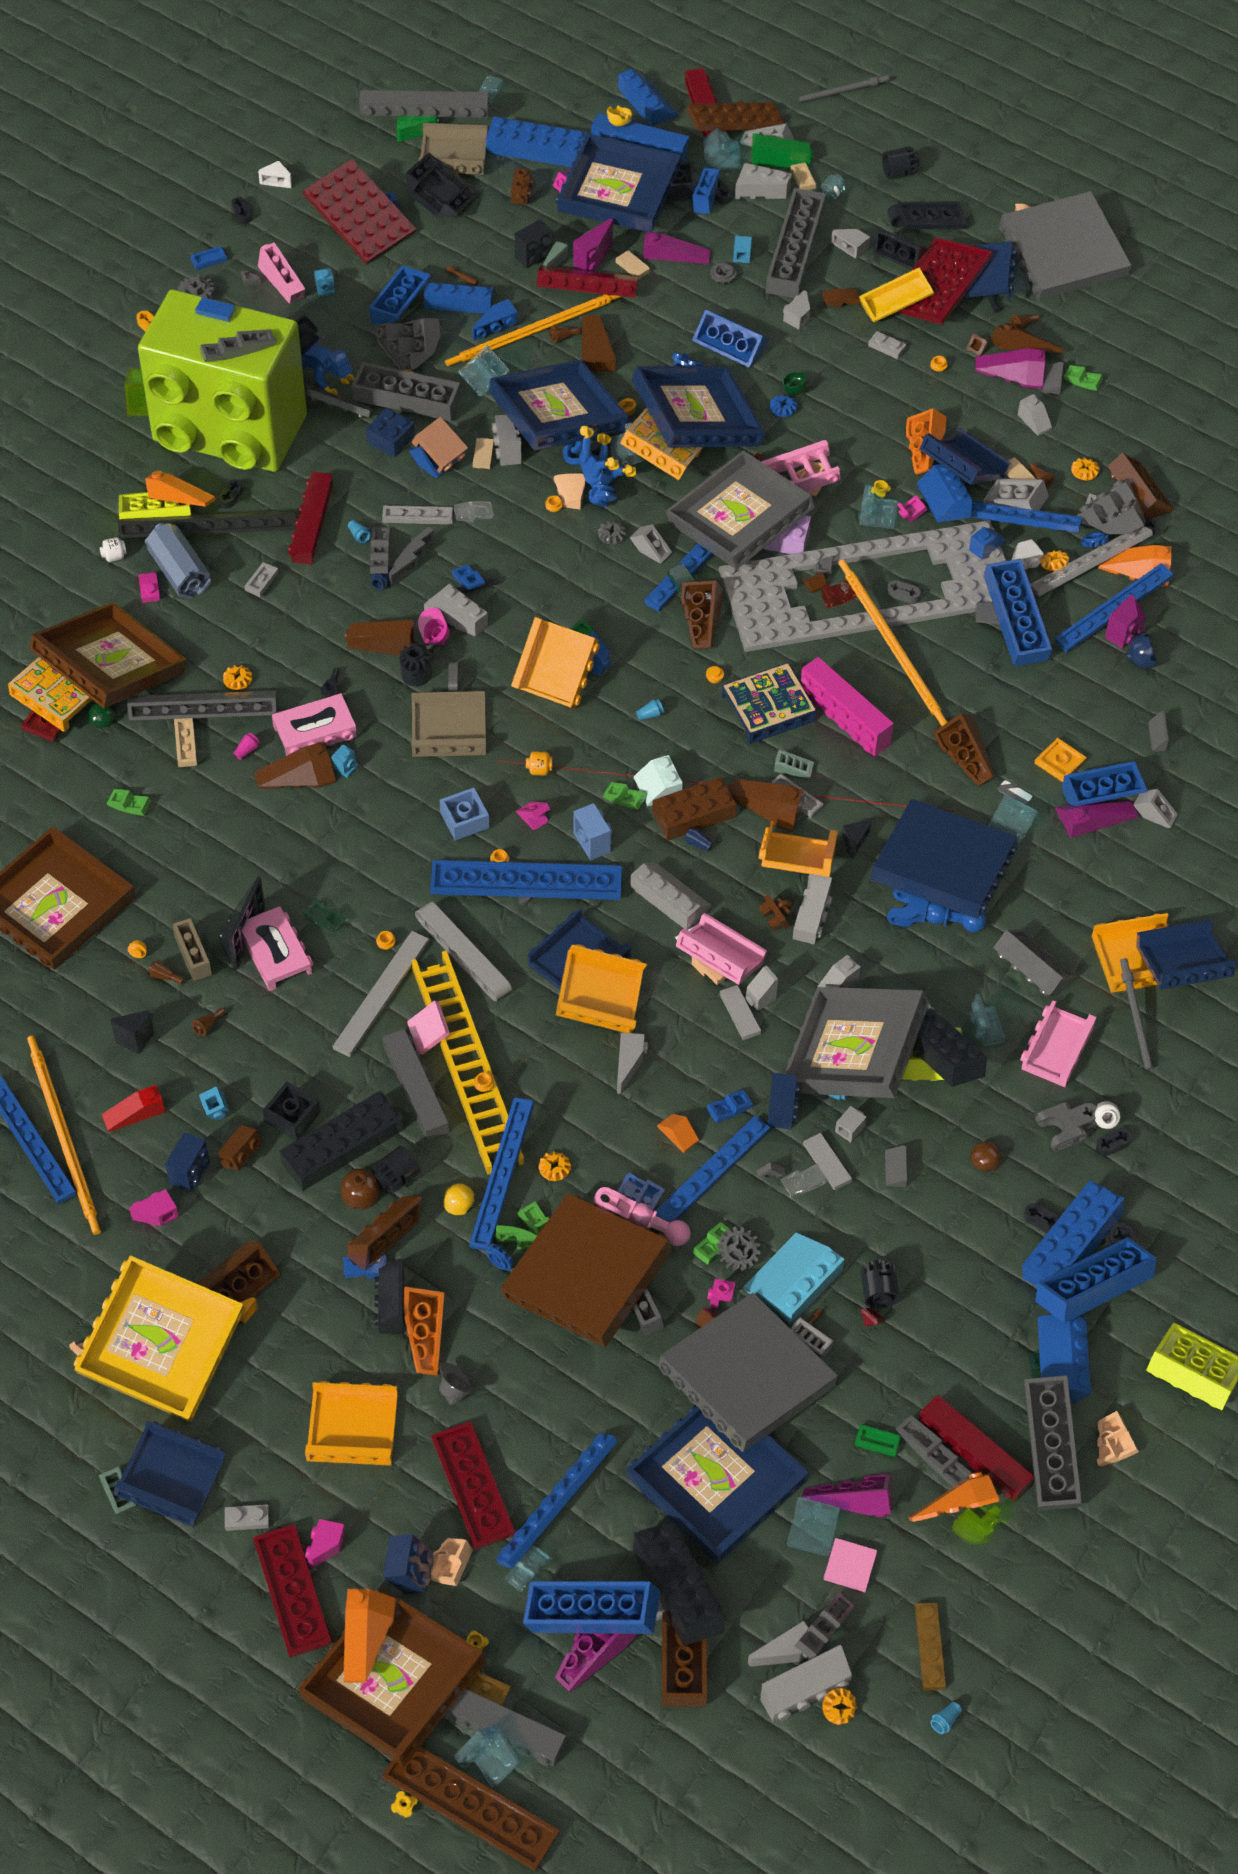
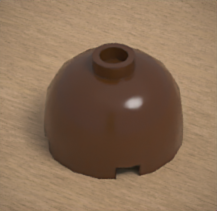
M355 1169L343 1178L341 1198L348 1207L366 1210L378 1202L381 1189L379 1180L373 1176L374 1173L366 1169Z

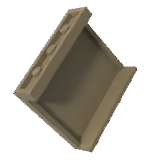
M423 123V141L419 160L429 152L454 173L484 175L487 125Z
M485 691L411 693L412 757L486 755Z

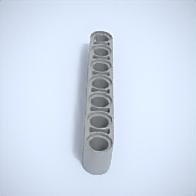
M431 901L415 912L416 918L493 1001L499 1000L512 991L507 979L435 903Z

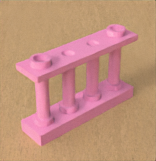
M826 440L761 461L777 473L788 471L792 483L806 492L841 480L839 467L831 468L827 459L830 453ZM820 459L825 471L815 474L810 462ZM804 465L808 477L798 479L794 468Z

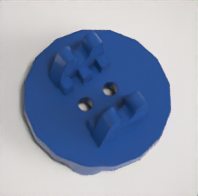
M675 352L672 355V359L675 360L674 366H704V363L698 360H690V356L685 353Z

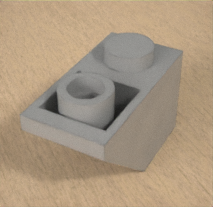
M805 290L783 309V321L798 330L809 321L810 305Z

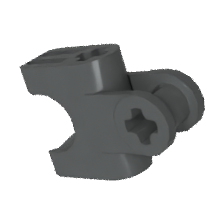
M1064 1102L1039 1112L1035 1120L1041 1127L1053 1125L1062 1130V1133L1053 1137L1050 1145L1053 1151L1058 1152L1079 1144L1087 1138L1085 1131L1093 1129L1096 1125L1095 1111L1097 1107L1092 1103H1085L1072 1109L1068 1102Z

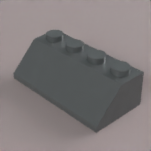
M1022 929L1006 930L993 947L998 952L997 955L1000 958L1008 960L1014 970L1022 972L1026 976L1025 979L1032 984H1036L1040 988L1039 991L1046 996H1057L1077 979L1074 973Z

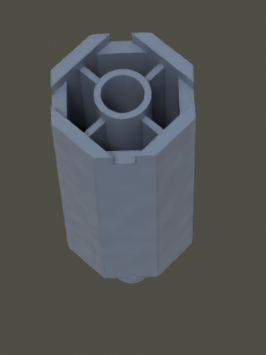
M168 523L157 524L145 540L148 551L179 597L191 599L195 593L198 595L203 594L211 584L210 573L178 526Z

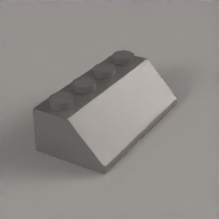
M643 863L631 874V888L686 930L712 908L710 903L657 863Z
M839 1645L762 1684L760 1700L772 1722L778 1719L783 1721L789 1718L792 1712L796 1710L803 1711L811 1705L810 1703L816 1700L819 1702L823 1701L828 1692L835 1688L846 1689L849 1687L852 1674L843 1648Z

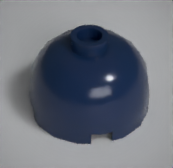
M1148 632L1135 636L1129 644L1130 650L1127 651L1129 661H1133L1135 666L1142 669L1157 667L1155 653L1149 640Z

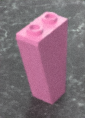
M275 242L264 245L259 253V269L289 304L304 298V286Z

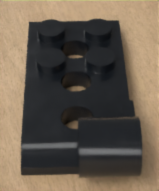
M959 201L898 202L887 210L890 223L895 228L904 226L909 229H966L967 226Z

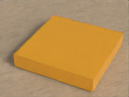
M1057 738L1035 759V764L1063 782L1064 775L1075 773L1086 762L1087 757Z

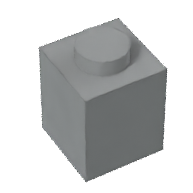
M850 1106L836 1122L835 1132L849 1142H852L864 1129L867 1117L862 1111Z

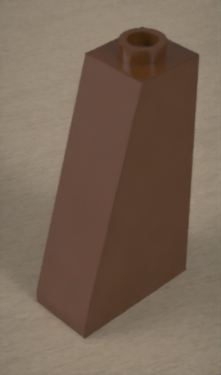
M583 315L582 361L591 372H615V355L600 316Z
M414 621L350 623L349 630L345 631V641H347L349 649L400 655V651H404V646L410 647V643L415 645Z

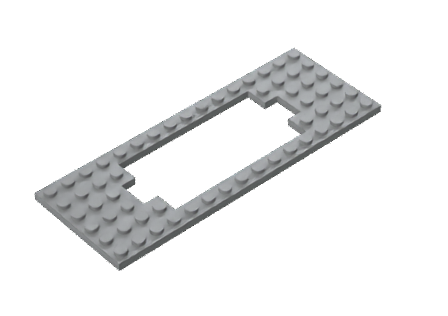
M991 521L748 561L737 570L730 565L719 566V573L744 651L749 652L878 629L868 612L810 622L805 606L790 607L785 591L797 589L794 572L813 569L815 564L825 557H833V566L839 565L838 563L842 559L846 563L927 549L933 565L947 563L953 580L941 583L945 599L879 610L889 627L975 612L977 602L992 603L984 579L987 564L1006 561L1000 546L982 560L969 551L971 536L982 527L993 529Z

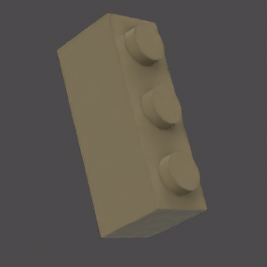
M191 918L172 924L175 939L193 982L211 976L210 962Z

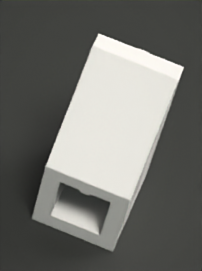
M1031 539L1017 544L1012 560L1021 559L1026 570L1037 567L1044 553Z

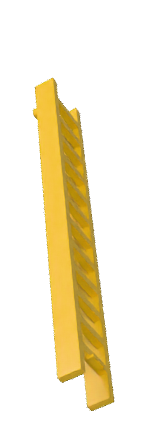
M447 951L442 952V960L445 966L440 967L438 964L427 967V971L424 972L420 971L416 959L411 960L412 970L426 1007L432 1003L429 994L453 987L456 997L438 1002L441 1008L459 1003L462 1012L444 1017L445 1021L450 1023L465 1019L468 1028L451 1032L439 1043L487 1175L492 1172V1165L488 1153L498 1151L500 1143L485 1147L482 1137L504 1131L508 1119L506 1108ZM447 972L450 979L449 982L426 988L424 978ZM471 1035L473 1044L449 1050L447 1040ZM474 1050L477 1051L479 1060L455 1066L452 1056ZM482 1066L484 1072L493 1077L494 1085L491 1092L467 1098L464 1088L474 1086V1079L461 1082L458 1072ZM494 1098L497 1108L477 1114L472 1113L470 1104ZM500 1114L503 1124L479 1131L476 1124L477 1120ZM520 1151L518 1158L519 1166L524 1164L522 1151Z

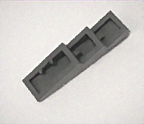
M270 329L238 331L236 337L219 338L218 343L201 344L200 352L205 362L220 361L260 351L275 345L276 341Z
M428 526L417 535L397 558L389 573L391 587L418 569V560L426 555V547L434 542V530Z
M390 527L372 528L370 574L388 573Z
M912 1415L896 1428L897 1432L918 1455L952 1487L970 1478L969 1474L972 1473L958 1462V1457L942 1445V1440Z
M838 1592L796 1643L795 1647L810 1660L813 1659L854 1609L855 1605Z

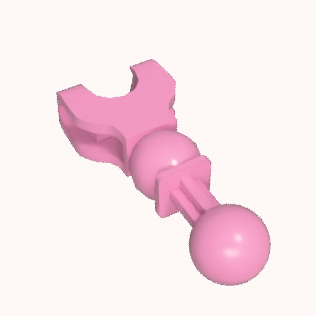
M607 1187L600 1188L594 1196V1203L600 1206L601 1209L607 1212L612 1211L623 1219H630L635 1225L640 1227H652L664 1233L669 1239V1243L673 1246H682L690 1239L691 1231L684 1221L674 1220L667 1222L655 1216L657 1211L653 1212L651 1207L645 1203H636ZM603 1194L609 1196V1202L601 1201L600 1196Z

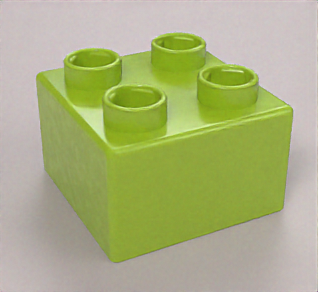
M169 290L138 344L152 438L173 452L183 453L192 450L222 458L229 465L238 469L247 470L257 467L272 472L278 471L307 416L297 322L236 305L230 321L227 322L196 314L195 309L202 297ZM270 329L276 341L275 345L260 351L220 361L205 362L200 352L201 344L218 343L219 338L236 337L238 331Z

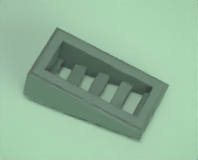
M556 241L544 261V266L557 267L568 256V245Z
M778 750L774 772L810 779L814 762L786 751Z
M120 1467L99 1475V1479L116 1515L136 1506L135 1503L129 1501V1503L117 1507L116 1503L125 1500L120 1497L114 1499V1491L111 1492L110 1488L116 1486L118 1480L110 1484L107 1483L108 1480L118 1477L120 1481L123 1475Z

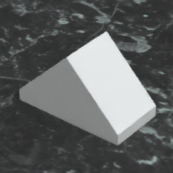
M280 161L259 169L260 184L285 188L292 187L291 174Z

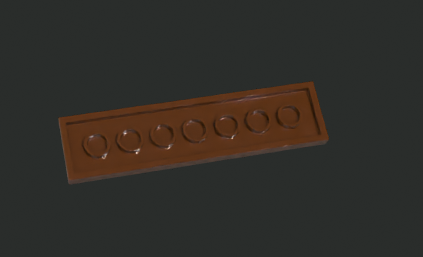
M419 1747L404 1767L392 1760L382 1775L383 1780L406 1794L417 1798L419 1802L535 1872L559 1835L557 1828L422 1747Z

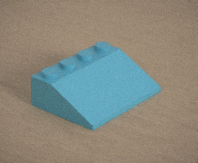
M795 1233L749 1280L743 1289L750 1294L753 1292L771 1311L791 1326L843 1271L845 1259L831 1248Z

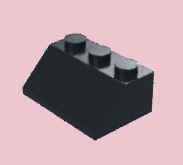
M876 228L873 253L912 270L927 250L926 247L887 230Z
M400 1258L379 1268V1276H375V1289L379 1290L378 1295H375L374 1299L375 1307H378V1313L374 1314V1325L379 1327V1334L404 1333L403 1258Z

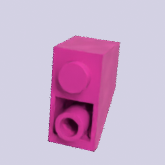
M166 1189L161 1192H155L151 1197L143 1201H137L129 1207L133 1220L162 1226L179 1217L177 1207Z
M319 1519L317 1526H313L311 1533L313 1542L311 1546L307 1547L305 1559H308L309 1567L314 1568L340 1553L345 1536L344 1524Z

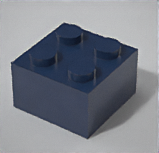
M385 408L366 428L367 443L396 457L415 437L414 422Z
M773 1073L768 1115L769 1127L791 1129L792 1122H796L800 1083H796L797 1075Z
M183 1132L165 1163L169 1184L189 1192L193 1190L194 1186L199 1184L203 1170H207L210 1164L206 1140Z
M413 1534L390 1536L383 1578L404 1594L426 1593L430 1582L431 1564L434 1560L433 1551Z

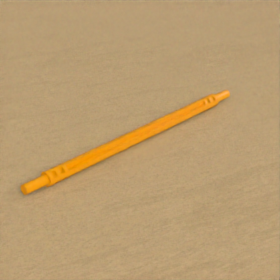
M605 294L460 352L459 355L445 360V363L448 367L461 361H468L478 354L488 353L610 304L611 301L623 296Z
M844 559L840 560L838 564L844 571L846 580L879 629L931 714L935 715L941 726L945 725L948 722L941 712V707L859 581V578L854 571H851Z
M29 1036L27 1040L32 1052L31 1058L85 1218L89 1220L93 1235H98L101 1233L96 1218L97 1212L43 1053L38 1048L35 1036Z

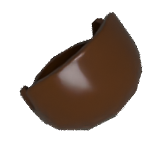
M980 1142L971 1150L970 1160L973 1166L982 1172L987 1170L996 1171L1002 1163V1155L995 1144Z

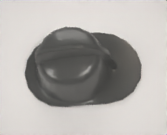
M441 1363L439 1367L442 1379L439 1390L450 1405L455 1404L456 1401H462L467 1394L473 1393L466 1374L460 1368L451 1363Z

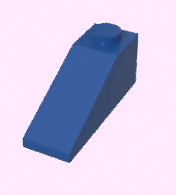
M703 169L693 194L695 213L710 214L714 204L720 169Z

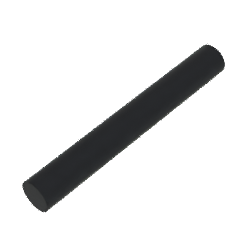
M498 578L484 580V585L470 590L463 586L455 588L461 593L498 585L499 581Z

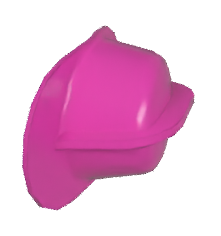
M437 608L425 609L418 618V628L424 642L428 645L445 646L450 630L443 614Z

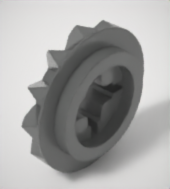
M728 263L715 264L710 269L711 279L715 280L716 283L722 282L724 284L727 282L730 284L731 280H735L736 269Z
M615 520L613 523L607 521L606 524H601V527L598 529L599 539L606 544H618L626 536L625 527H622L621 523L617 524ZM613 529L614 532H613V534L610 536V531Z

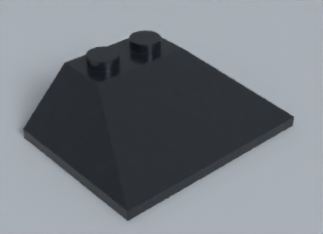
M429 152L405 173L411 197L436 217L457 216L479 195L476 189Z
M258 876L235 908L233 914L229 915L227 927L220 934L223 950L234 970L238 969L244 956L241 932L247 919L264 913L266 910L262 880Z

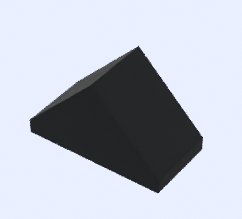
M865 820L843 825L842 838L850 858H854L869 835L872 821Z

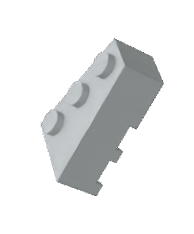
M744 163L736 183L735 199H740V197L755 199L756 196H766V199H786L790 190L791 173Z
M496 415L495 423H492V431L496 433L494 445L498 446L496 448V459H500L501 466L521 464L519 430L507 415Z
M450 584L424 603V610L428 608L439 609L446 623L455 626V629L477 636L488 627V613Z
M809 874L808 887L803 894L804 899L797 915L793 939L815 945L817 938H821L823 927H821L822 922L825 923L828 912H826V908H830L833 897L830 896L832 878Z

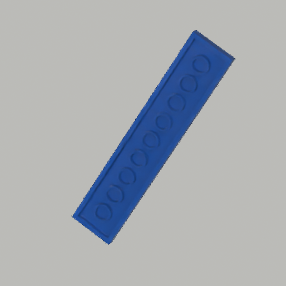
M433 860L430 893L439 895L621 900L622 866Z

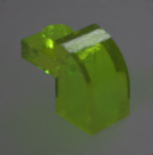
M994 1505L982 1518H979L973 1511L967 1508L954 1521L952 1531L967 1543L975 1545L984 1544L992 1539L993 1529L1001 1521L999 1518L1001 1509Z

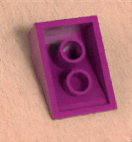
M611 218L573 241V265L578 270L595 272L599 269L612 246L613 220Z

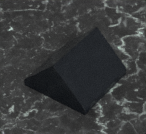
M149 1010L110 1019L115 1042L137 1054H140L154 1035Z

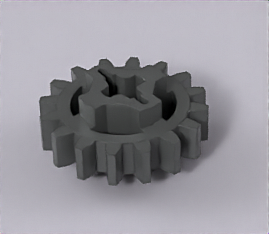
M190 275V279L185 277V282L180 281L178 291L213 299L212 295L215 294L214 284L211 283V279L206 280V276L200 278L199 275L196 277Z
M733 1227L731 1230L727 1229L718 1238L721 1242L716 1244V1247L720 1248L717 1255H722L720 1262H727L726 1268L733 1266V1271L740 1268L741 1272H743L746 1267L750 1269L759 1260L757 1256L761 1252L756 1249L760 1246V1243L754 1242L757 1237H751L750 1230L745 1233L744 1227H741L738 1231L736 1227Z

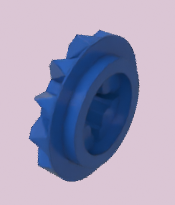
M781 394L780 397L775 396L771 400L770 409L777 416L788 417L796 412L797 402H795L794 398H790L789 395L785 397Z
M1093 532L1084 536L1081 539V544L1087 548L1103 545L1109 541V535L1104 532Z
M493 1243L486 1247L487 1256L496 1267L502 1270H511L514 1262L501 1246Z

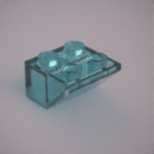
M718 128L704 138L706 162L715 169L741 168L740 145L736 140L731 139L726 132H722Z
M486 345L458 372L476 393L482 397L489 391L490 378L506 375L510 370L491 348Z

